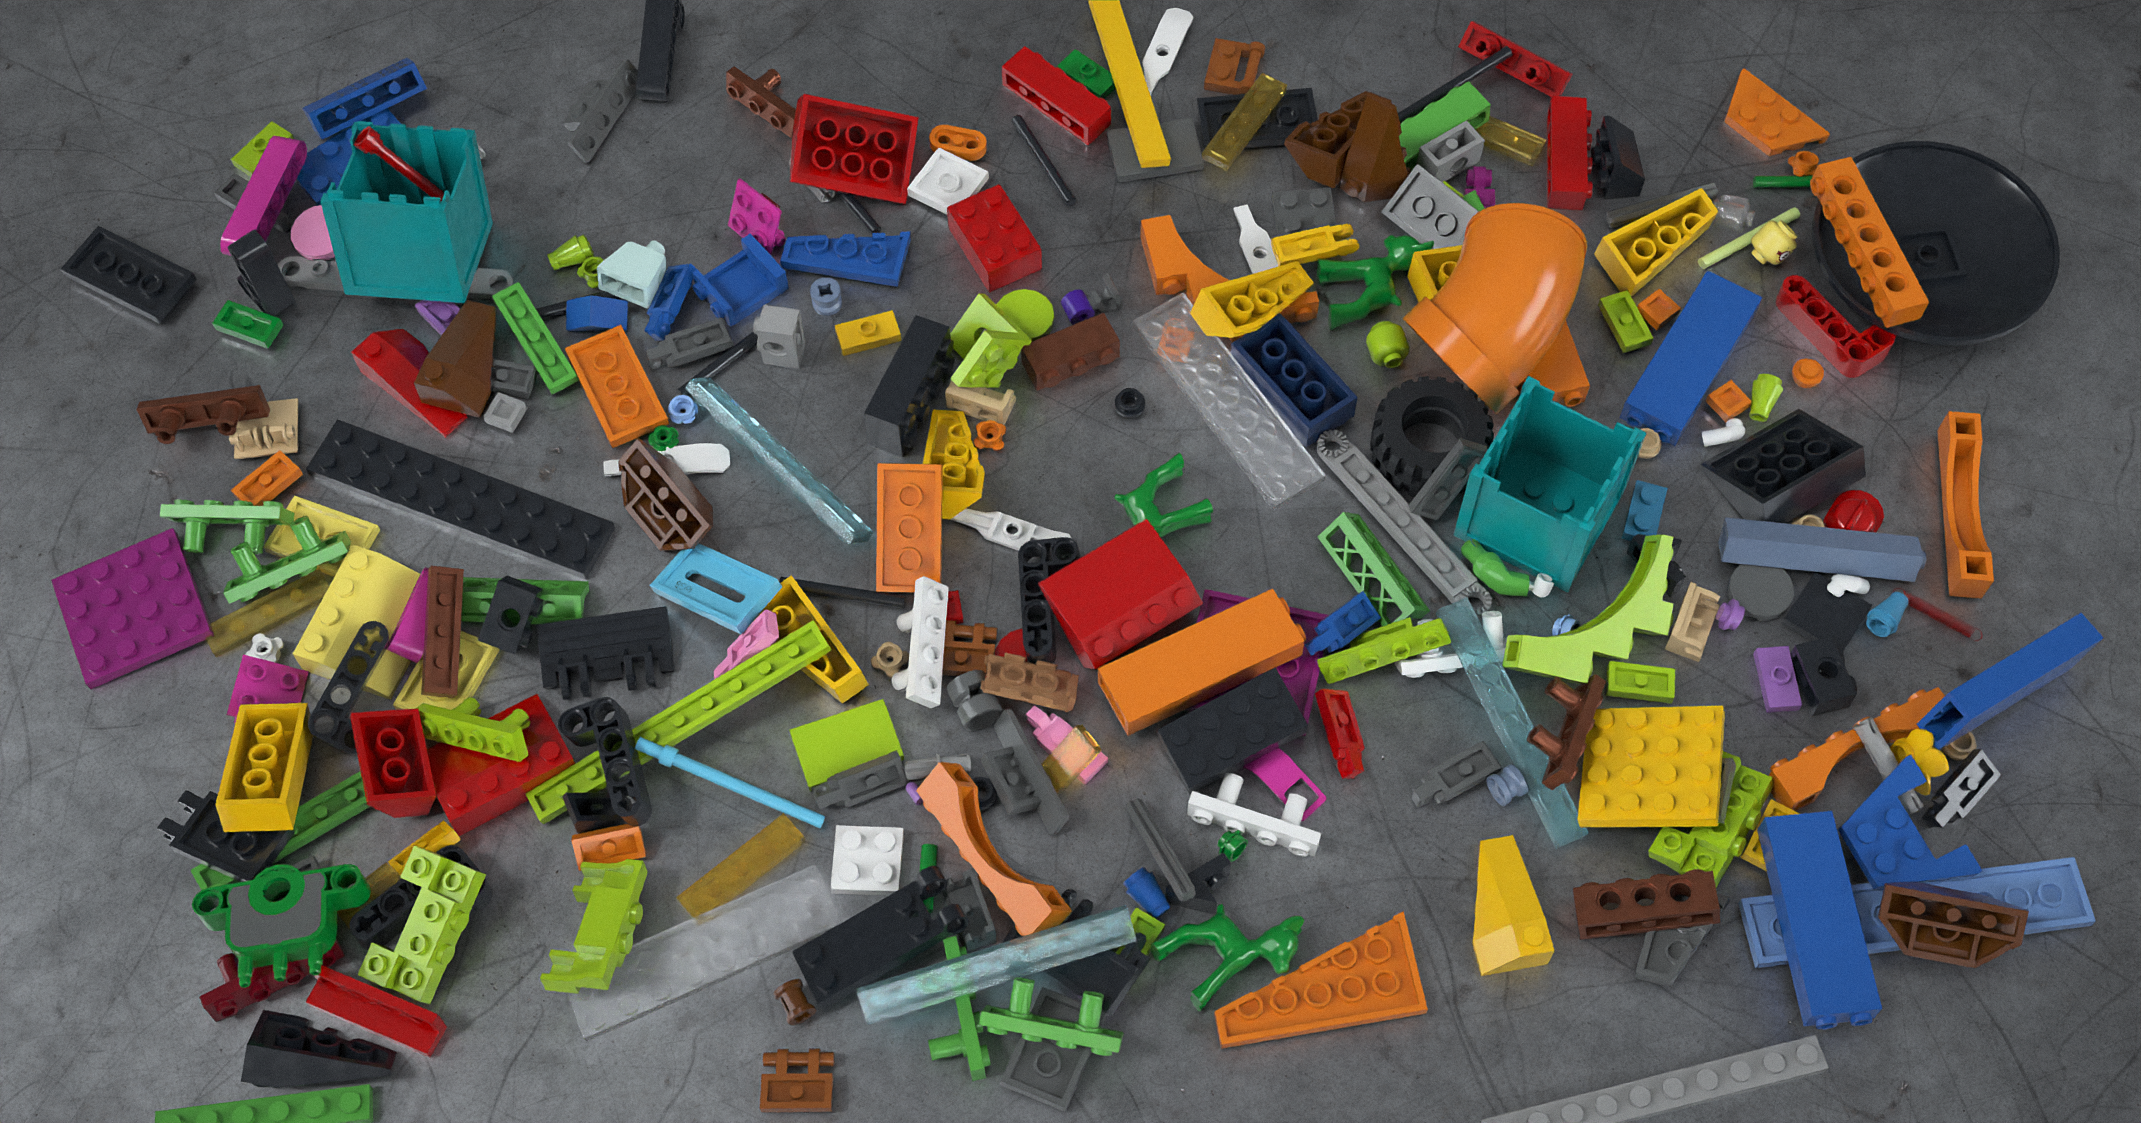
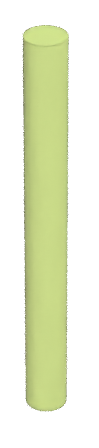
M1793 207L1769 221L1778 223L1782 220L1789 224L1800 217V212L1796 207ZM1766 223L1699 258V266L1702 269H1706L1752 244V237Z

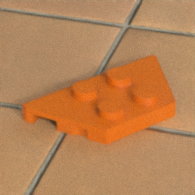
M1745 68L1741 70L1724 121L1727 125L1767 156L1781 154L1786 150L1802 149L1806 143L1818 141L1819 144H1822L1828 140L1830 133L1748 70Z

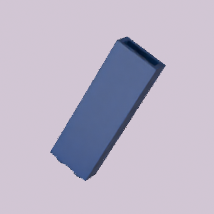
M1707 270L1625 401L1619 418L1634 428L1652 429L1658 433L1661 442H1667L1676 446L1754 318L1763 297Z
M2079 613L1950 691L1916 725L1920 729H1926L1933 733V745L1938 750H1941L2069 671L2103 639V636L2082 613Z
M1833 811L1765 817L1757 832L1803 1026L1816 1025V1029L1825 1030L1834 1028L1838 1023L1851 1022L1852 1026H1863L1872 1023L1873 1019L1882 1010V1005Z

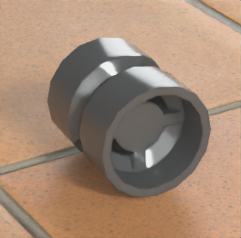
M982 670L963 673L954 678L947 686V692L953 706L959 708L957 710L958 717L964 730L968 732L980 731L995 724L1003 712L996 695L984 693L981 689V681L985 680L986 674Z

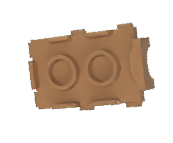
M1005 653L1004 657L992 654L985 655L986 674L985 680L981 681V689L984 693L1065 712L1073 710L1077 696L1079 675L1072 674L1071 676L1069 671L1056 670L1057 664L1037 660L1035 665L1026 662V657Z

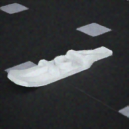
M1176 7L1167 9L1158 25L1142 61L1144 78L1150 96L1159 79L1171 70L1184 37L1193 22V16L1189 11ZM1161 51H1165L1168 53V55L1159 56L1158 53Z
M1248 205L1233 208L1241 229L1239 244L1252 274L1278 267L1271 247V239L1268 233L1255 223ZM1263 254L1265 258H1257L1255 255Z
M699 443L674 446L671 449L666 447L665 451H658L676 463L685 475L707 472L723 473L730 467L729 450L722 444ZM620 459L604 461L605 477L621 475L618 466Z
M966 508L950 519L976 528L986 540L1019 551L1024 543L1032 540L1059 537L1071 538L1068 533L1053 531L999 511L985 513ZM1008 527H1016L1018 532L1010 534L1006 529ZM1063 554L1059 559L1065 560L1069 558L1070 554Z

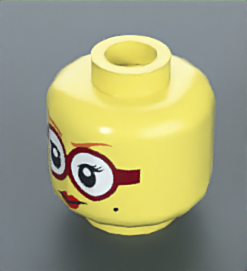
M1780 220L1778 223L1768 221L1752 237L1751 243L1755 249L1751 253L1763 265L1767 261L1773 265H1779L1796 249L1797 243L1795 239L1798 236L1784 221Z

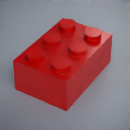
M1000 184L947 207L948 228L989 293L1042 269V249Z

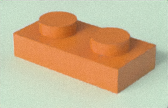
M279 450L232 488L231 492L239 501L252 502L253 506H263L264 501L273 500L301 477L303 473L295 463Z
M623 824L572 835L571 841L579 871H582L580 868L582 862L609 864L622 862L626 859L634 860L646 857V849L640 826Z

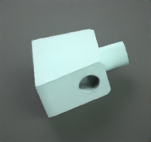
M651 241L644 247L634 242H626L597 266L599 289L649 309L666 273V257L663 255L665 249L662 244L657 241Z

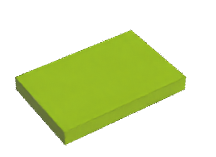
M884 699L789 730L810 792L812 788L828 782L827 779L834 776V774L896 750L901 761L905 760Z

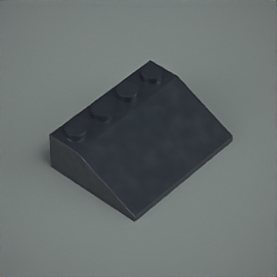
M1801 409L1793 411L1701 464V470L1744 519L1787 523L1866 477L1864 446Z

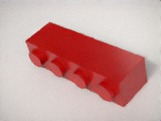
M1024 46L1001 66L1002 85L1086 145H1090L1111 125V106L1108 102L1088 91L1082 83L1068 77L1061 68L1051 65L1038 52H1033Z
M1551 96L1547 111V208L1583 210L1586 199H1591L1593 183L1588 181V175L1591 174L1592 157H1587V151L1591 150L1592 134L1587 133V128H1590L1592 111L1587 110V98Z

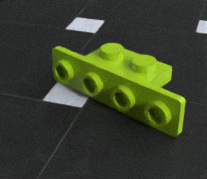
M1409 617L1362 633L1350 641L1351 648L1320 658L1317 662L1326 682L1331 684L1450 644L1451 638L1441 618L1414 626Z

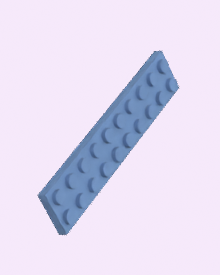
M2075 857L1983 868L1981 873L1973 877L1964 876L1943 881L1919 882L1982 894L2027 909L2029 913L2024 934L2092 926L2096 922ZM1870 883L1851 885L1868 954L1901 950L1878 917L1884 888L1874 890ZM1773 895L1741 899L1738 905L1755 969L1789 964Z

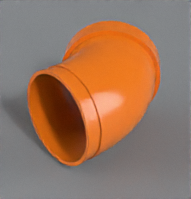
M1507 203L1485 208L1469 220L1459 259L1445 284L1431 300L1425 296L1402 319L1497 415L1520 393L1516 387L1535 368L1558 336L1578 292L1587 251L1586 237L1571 219L1542 206Z

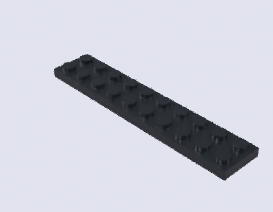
M338 419L306 468L310 476L585 580L615 529L612 521Z

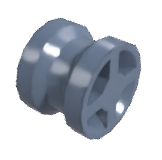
M827 277L817 279L812 284L810 294L814 310L823 316L836 314L842 307L841 290L838 282Z
M1512 764L1504 767L1502 773L1491 774L1486 779L1489 791L1502 806L1511 803L1514 796L1521 797L1528 792V786L1523 775Z

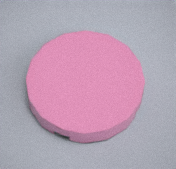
M321 205L313 206L303 211L291 228V241L295 249L304 258L312 261L313 259L326 261L335 257Z

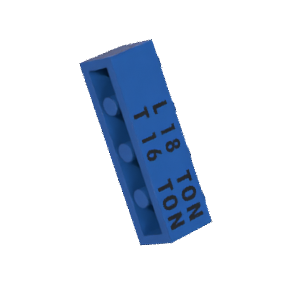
M405 58L302 109L316 135L323 140L353 125L354 122L362 121L426 90L427 87L415 63L409 58Z

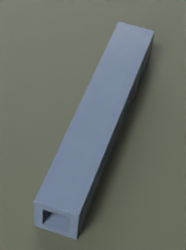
M1725 517L1718 541L1721 562L1915 582L1919 569L1923 570L1926 563V552L1921 549L1919 538L1913 536Z

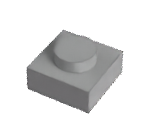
M498 392L483 417L486 423L513 433L528 408L524 401Z

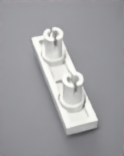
M923 576L915 581L913 609L899 615L897 618L898 628L902 632L911 633L909 666L906 670L893 675L892 684L896 690L906 692L907 699L926 707L934 708L940 705L949 587Z
M1499 611L1482 613L1484 637L1482 641L1441 646L1396 661L1395 666L1401 675L1415 678L1423 676L1425 672L1452 673L1461 667L1483 669L1491 663H1503L1507 638H1503L1502 613ZM1425 619L1418 621V625L1432 621L1433 619Z
M1225 773L1217 798L1192 791L1188 801L1187 815L1191 816L1194 821L1204 825L1213 823L1224 827L1226 831L1230 830L1232 833L1239 830L1241 835L1246 834L1256 837V840L1264 845L1274 846L1277 844L1286 847L1291 853L1298 856H1316L1321 833L1300 826L1307 805L1305 797L1298 794H1289L1281 819H1277L1235 805L1243 784V778L1233 773Z

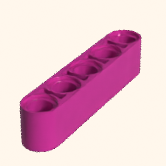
M275 135L270 139L221 237L220 248L224 255L231 256L227 247L252 230H256L266 242L305 163L307 146L304 141Z

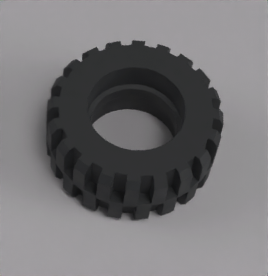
M1429 376L1418 377L1417 382H1413L1412 379L1402 382L1400 389L1398 387L1392 388L1387 393V398L1381 400L1377 413H1375L1370 451L1373 452L1372 460L1377 468L1380 467V473L1387 481L1389 479L1393 481L1392 486L1395 489L1401 491L1403 488L1409 491V496L1415 497L1450 452L1432 453L1414 446L1404 434V431L1413 425L1421 423L1437 424L1448 429L1457 440L1462 438L1485 445L1489 449L1494 439V432L1492 431L1494 427L1492 416L1487 415L1489 409L1485 402H1478V395L1472 389L1467 391L1463 389L1464 384L1454 381V383L1447 382L1444 377L1437 376L1436 380H1429ZM1467 483L1459 493H1463L1466 490Z

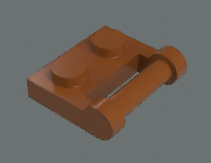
M1215 38L1204 81V90L1232 95L1255 93L1257 87L1255 79L1260 59L1265 54V45L1256 41L1247 44ZM1241 57L1249 58L1244 80L1240 82L1235 81Z

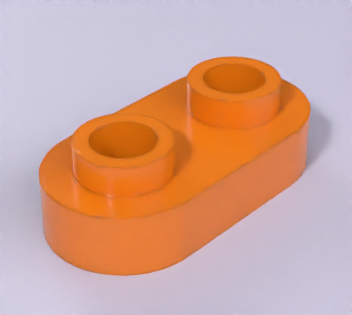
M938 125L929 134L930 148L933 152L939 147L964 160L975 161L981 159L987 151L986 137L976 130L951 125Z

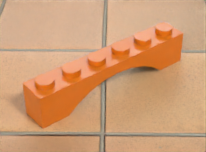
M1948 411L1937 433L1949 596L1982 599L1994 582L1992 552L1987 546L1983 535L1979 512V467L1983 442L1981 415L1978 413Z
M1939 687L1928 692L1924 689L1919 690L1907 699L1908 702L1900 706L1898 703H1893L1880 712V716L1874 718V722L1887 743H1894L1897 739L1908 737L1912 730L1920 729L1916 724L1945 695ZM1870 716L1861 719V720L1858 721L1856 724H1858L1859 722H1861V721H1863V720H1865V719H1867V718H1870ZM1854 729L1846 733L1842 730L1837 731L1825 740L1826 743L1818 747L1815 744L1809 745L1797 754L1798 757L1790 761L1787 758H1783L1770 767L1771 772L1768 776L1773 777L1771 794L1776 801L1794 811L1815 802L1824 788L1829 772L1841 760L1865 748Z
M939 762L916 790L923 800L924 807L934 814L940 822L944 834L951 838L960 849L961 857L973 866L978 873L979 881L990 889L997 899V905L1004 912L1008 913L1014 921L1017 932L1026 939L1047 940L1072 912L1071 908L1053 885L1037 883L1023 877L1010 868L999 856L990 842L982 822L978 787L960 764Z

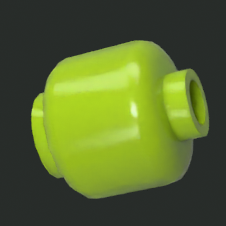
M1390 321L1379 322L1370 329L1366 337V345L1371 359L1376 365L1395 368L1400 366L1409 355L1410 346L1403 328L1398 324Z

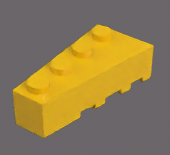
M1700 188L1602 237L1594 255L1620 292L1628 290L1631 297H1633L1710 227L1719 211L1705 191Z
M791 575L780 583L782 588L760 614L764 610L776 613L779 637L776 642L814 620L832 651L800 670L843 704L869 686L861 669Z

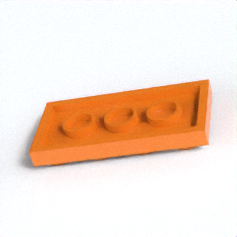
M621 325L564 348L612 448L653 432L658 426L669 425L668 417Z
M877 463L876 592L915 593V581L923 576L942 584L943 464Z

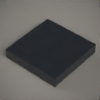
M1815 572L1784 618L1782 624L1811 641L1832 636L1836 646L1844 651L1871 609L1872 604L1848 590H1845L1841 597H1836L1827 590V585L1831 581Z

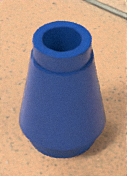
M1142 867L1124 881L1123 884L1128 889L1126 893L1155 919L1171 908L1153 872L1149 873L1145 867Z

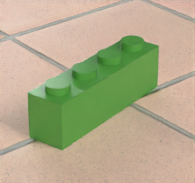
M1469 81L1460 87H1454L1445 97L1437 102H1431L1421 113L1415 117H1409L1401 123L1400 144L1401 147L1406 148L1407 156L1404 158V162L1411 172L1417 164L1419 148L1466 120L1475 130L1489 121L1491 104Z

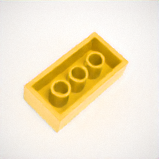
M308 703L248 704L239 706L215 804L224 832L294 829L313 735L308 727V721L311 716Z

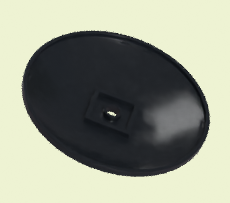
M1907 141L1873 148L1853 158V161L1929 301L1921 319L1886 328L1881 317L1876 315L1869 294L1863 290L1861 279L1856 269L1852 268L1849 264L1845 248L1837 241L1834 227L1830 220L1825 218L1823 206L1819 200L1817 202L1812 222L1813 247L1819 266L1827 281L1838 296L1860 316L1874 325L1906 339L1934 345L1960 346L1978 344L2000 338L2024 325L2040 310L2050 295L2058 276L2060 248L2052 219L2032 189L2009 169L1980 153L1946 143ZM1927 252L1935 260H1927L1921 256V253Z

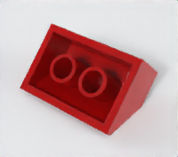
M419 709L351 713L350 719L367 805L393 818L428 815L436 798V791Z

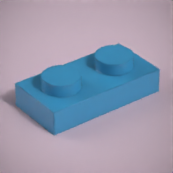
M1636 480L1621 539L1631 541L1637 534L1657 535L1668 488Z

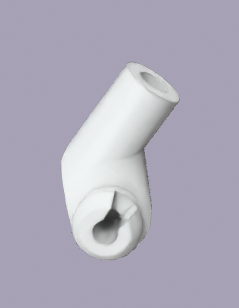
M1732 418L1726 422V427L1703 431L1704 446L1708 447L1739 440L1745 434V427H1743V422L1740 419Z
M1843 574L1831 577L1832 581L1827 585V590L1836 597H1841L1845 590L1863 595L1870 589V584L1866 579Z

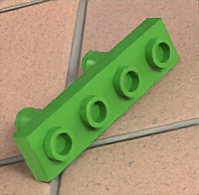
M177 499L174 500V504H161L160 517L174 523H186L183 551L189 553H204L206 526L210 524L246 525L244 542L249 543L255 555H262L266 527H269V525H290L294 521L295 513L283 508V503L264 501L263 506H253V503L248 501H234L233 505H224L221 501L204 500L203 505H194L193 501Z
M308 516L300 517L293 521L290 527L303 549L267 565L260 564L248 542L240 543L233 547L230 552L243 575L228 581L223 594L229 604L237 600L245 602L254 598L258 591L264 588L275 589L284 585L288 581L287 578L297 574L305 576L317 569V565L327 561L330 564L338 562L346 557L351 544L346 531H343L327 539H320Z
M956 936L948 937L943 940L947 963L944 964L945 967L914 974L919 995L949 988L950 991H954L961 1025V1029H958L959 1033L929 1039L932 1061L963 1054L964 1057L968 1058L972 1081L985 1079L984 1067L990 1066L991 1063L987 1044L979 1045L977 1033L984 1031L983 1026L979 1025L980 1012H972L970 1000L977 998L973 979L966 980L963 970L964 967H969L966 947L958 946Z
M1015 977L1009 1008L986 1005L981 1011L979 1025L987 1026V1031L994 1034L1007 1035L1008 1031L1022 1033V1038L1028 1041L1042 1042L1043 1038L1057 1040L1056 1045L1063 1048L1076 1049L1077 1045L1091 1047L1092 1053L1104 1056H1111L1112 1052L1119 1053L1122 1045L1124 1032L1102 1028L1099 1025L1104 995L1098 992H1083L1079 1019L1076 1022H1071L1030 1012L1035 981L1028 978Z

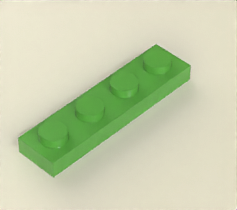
M519 282L492 296L493 301L551 395L579 381L575 371Z

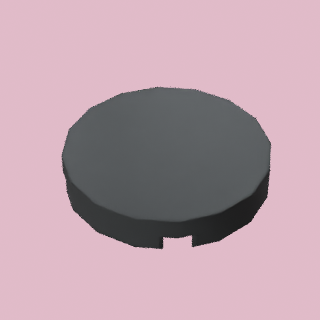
M1741 564L1734 570L1729 580L1727 595L1729 600L1735 599L1739 601L1740 606L1745 608V617L1751 616L1757 618L1756 621L1765 622L1777 619L1787 611L1794 598V585L1790 576L1782 568Z

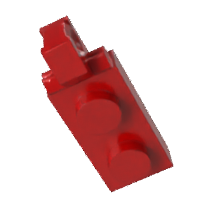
M1322 688L1315 693V697L1335 760H1338L1337 768L1342 779H1354V777L1364 771L1361 751L1365 749L1349 693L1345 690Z

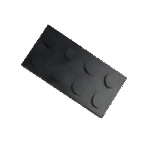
M1312 88L1197 98V110L1204 152L1284 145L1285 139L1300 124L1306 121L1311 124L1318 120Z
M97 226L60 269L64 276L159 324L197 280L193 272L100 226Z

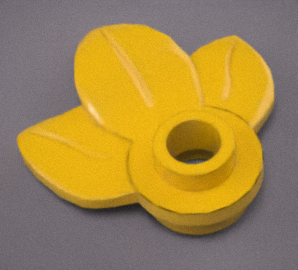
M1915 729L1911 731L1908 737L1897 739L1890 746V749L1898 763L1905 757L1912 755L1927 782L1914 790L1922 795H1930L1931 777L1946 774L1949 770V765L1945 755L1940 750L1932 747L1934 742L1933 733L1926 729Z

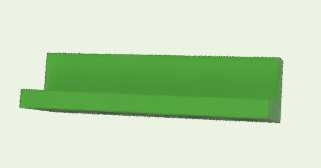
M1343 512L1317 536L1358 593L1364 591L1381 618L1378 621L1382 627L1391 624V621L1386 616L1387 602L1396 603L1402 611V614L1394 622L1409 617L1412 619H1422L1430 612L1429 608L1359 514ZM1340 528L1346 535L1344 549L1337 548L1330 539ZM1352 553H1359L1363 558L1362 573L1354 572L1351 568ZM1369 577L1377 578L1380 581V597H1372L1369 593Z
M463 577L461 621H485L498 581L502 578ZM518 579L543 589L540 598L544 600L542 611L538 618H533L531 624L585 618L584 599L589 592V581ZM509 608L507 612L508 618L514 623H519V613L515 609Z

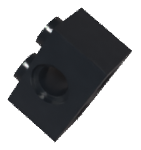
M508 575L500 579L478 641L514 655L523 647L527 648L534 633V630L530 629L534 617H539L544 605V600L540 599L543 589ZM509 608L515 609L519 613V623H514L508 618L507 612Z
M1833 637L1795 645L1790 653L1798 686L1811 716L1849 708L1857 695V684L1854 677L1848 674L1844 664V653L1840 647L1836 646ZM1819 672L1826 673L1831 679L1824 678Z

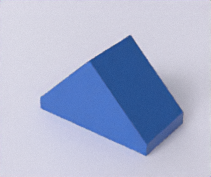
M592 295L567 300L566 331H607L621 325L624 332H628V301Z

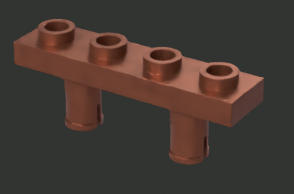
M735 66L726 72V90L730 97L738 100L754 114L768 121L775 129L782 131L792 138L796 109L771 92L772 89L781 84L780 74L775 69L770 68L761 77L753 80Z
M260 385L139 402L136 409L147 433H155L158 436L157 440L163 444L173 443L178 429L216 424V427H219V433L230 436L236 432L238 421L268 417L270 413V407Z
M1597 674L1588 679V684H1581L1575 689L1571 688L1559 677H1555L1554 680L1552 679L1546 686L1544 693L1566 708L1565 719L1558 737L1545 729L1543 725L1538 724L1528 734L1527 742L1533 744L1549 756V763L1541 783L1550 790L1563 783L1568 784L1578 772L1576 765L1579 757L1586 749V736L1595 724V719L1593 718L1595 711L1603 701L1601 694L1606 681Z

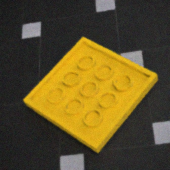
M1723 706L1596 709L1593 717L1595 724L1588 732L1585 740L1587 746L1584 751L1577 819L1580 827L1718 826L1725 723Z

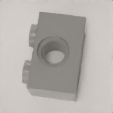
M1466 120L1419 148L1417 164L1421 165L1441 182L1447 181L1480 162L1485 140Z
M763 305L761 315L755 317L753 332L758 336L757 350L761 351L763 363L799 369L806 345L800 310Z

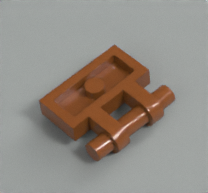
M946 620L942 675L958 677L963 673L973 670H982L986 673L985 655H995V644H985L983 642L984 639L997 640L998 628L985 627V623H975L974 626L959 625L956 624V621ZM955 637L973 639L972 642H959L954 640Z
M809 1048V1052H789V1049H777V1052H764L763 1066L776 1067V1074L761 1075V1112H832L834 1077L832 1073H820V1067L834 1066V1052H821L820 1048ZM789 1066H808V1073L788 1074Z

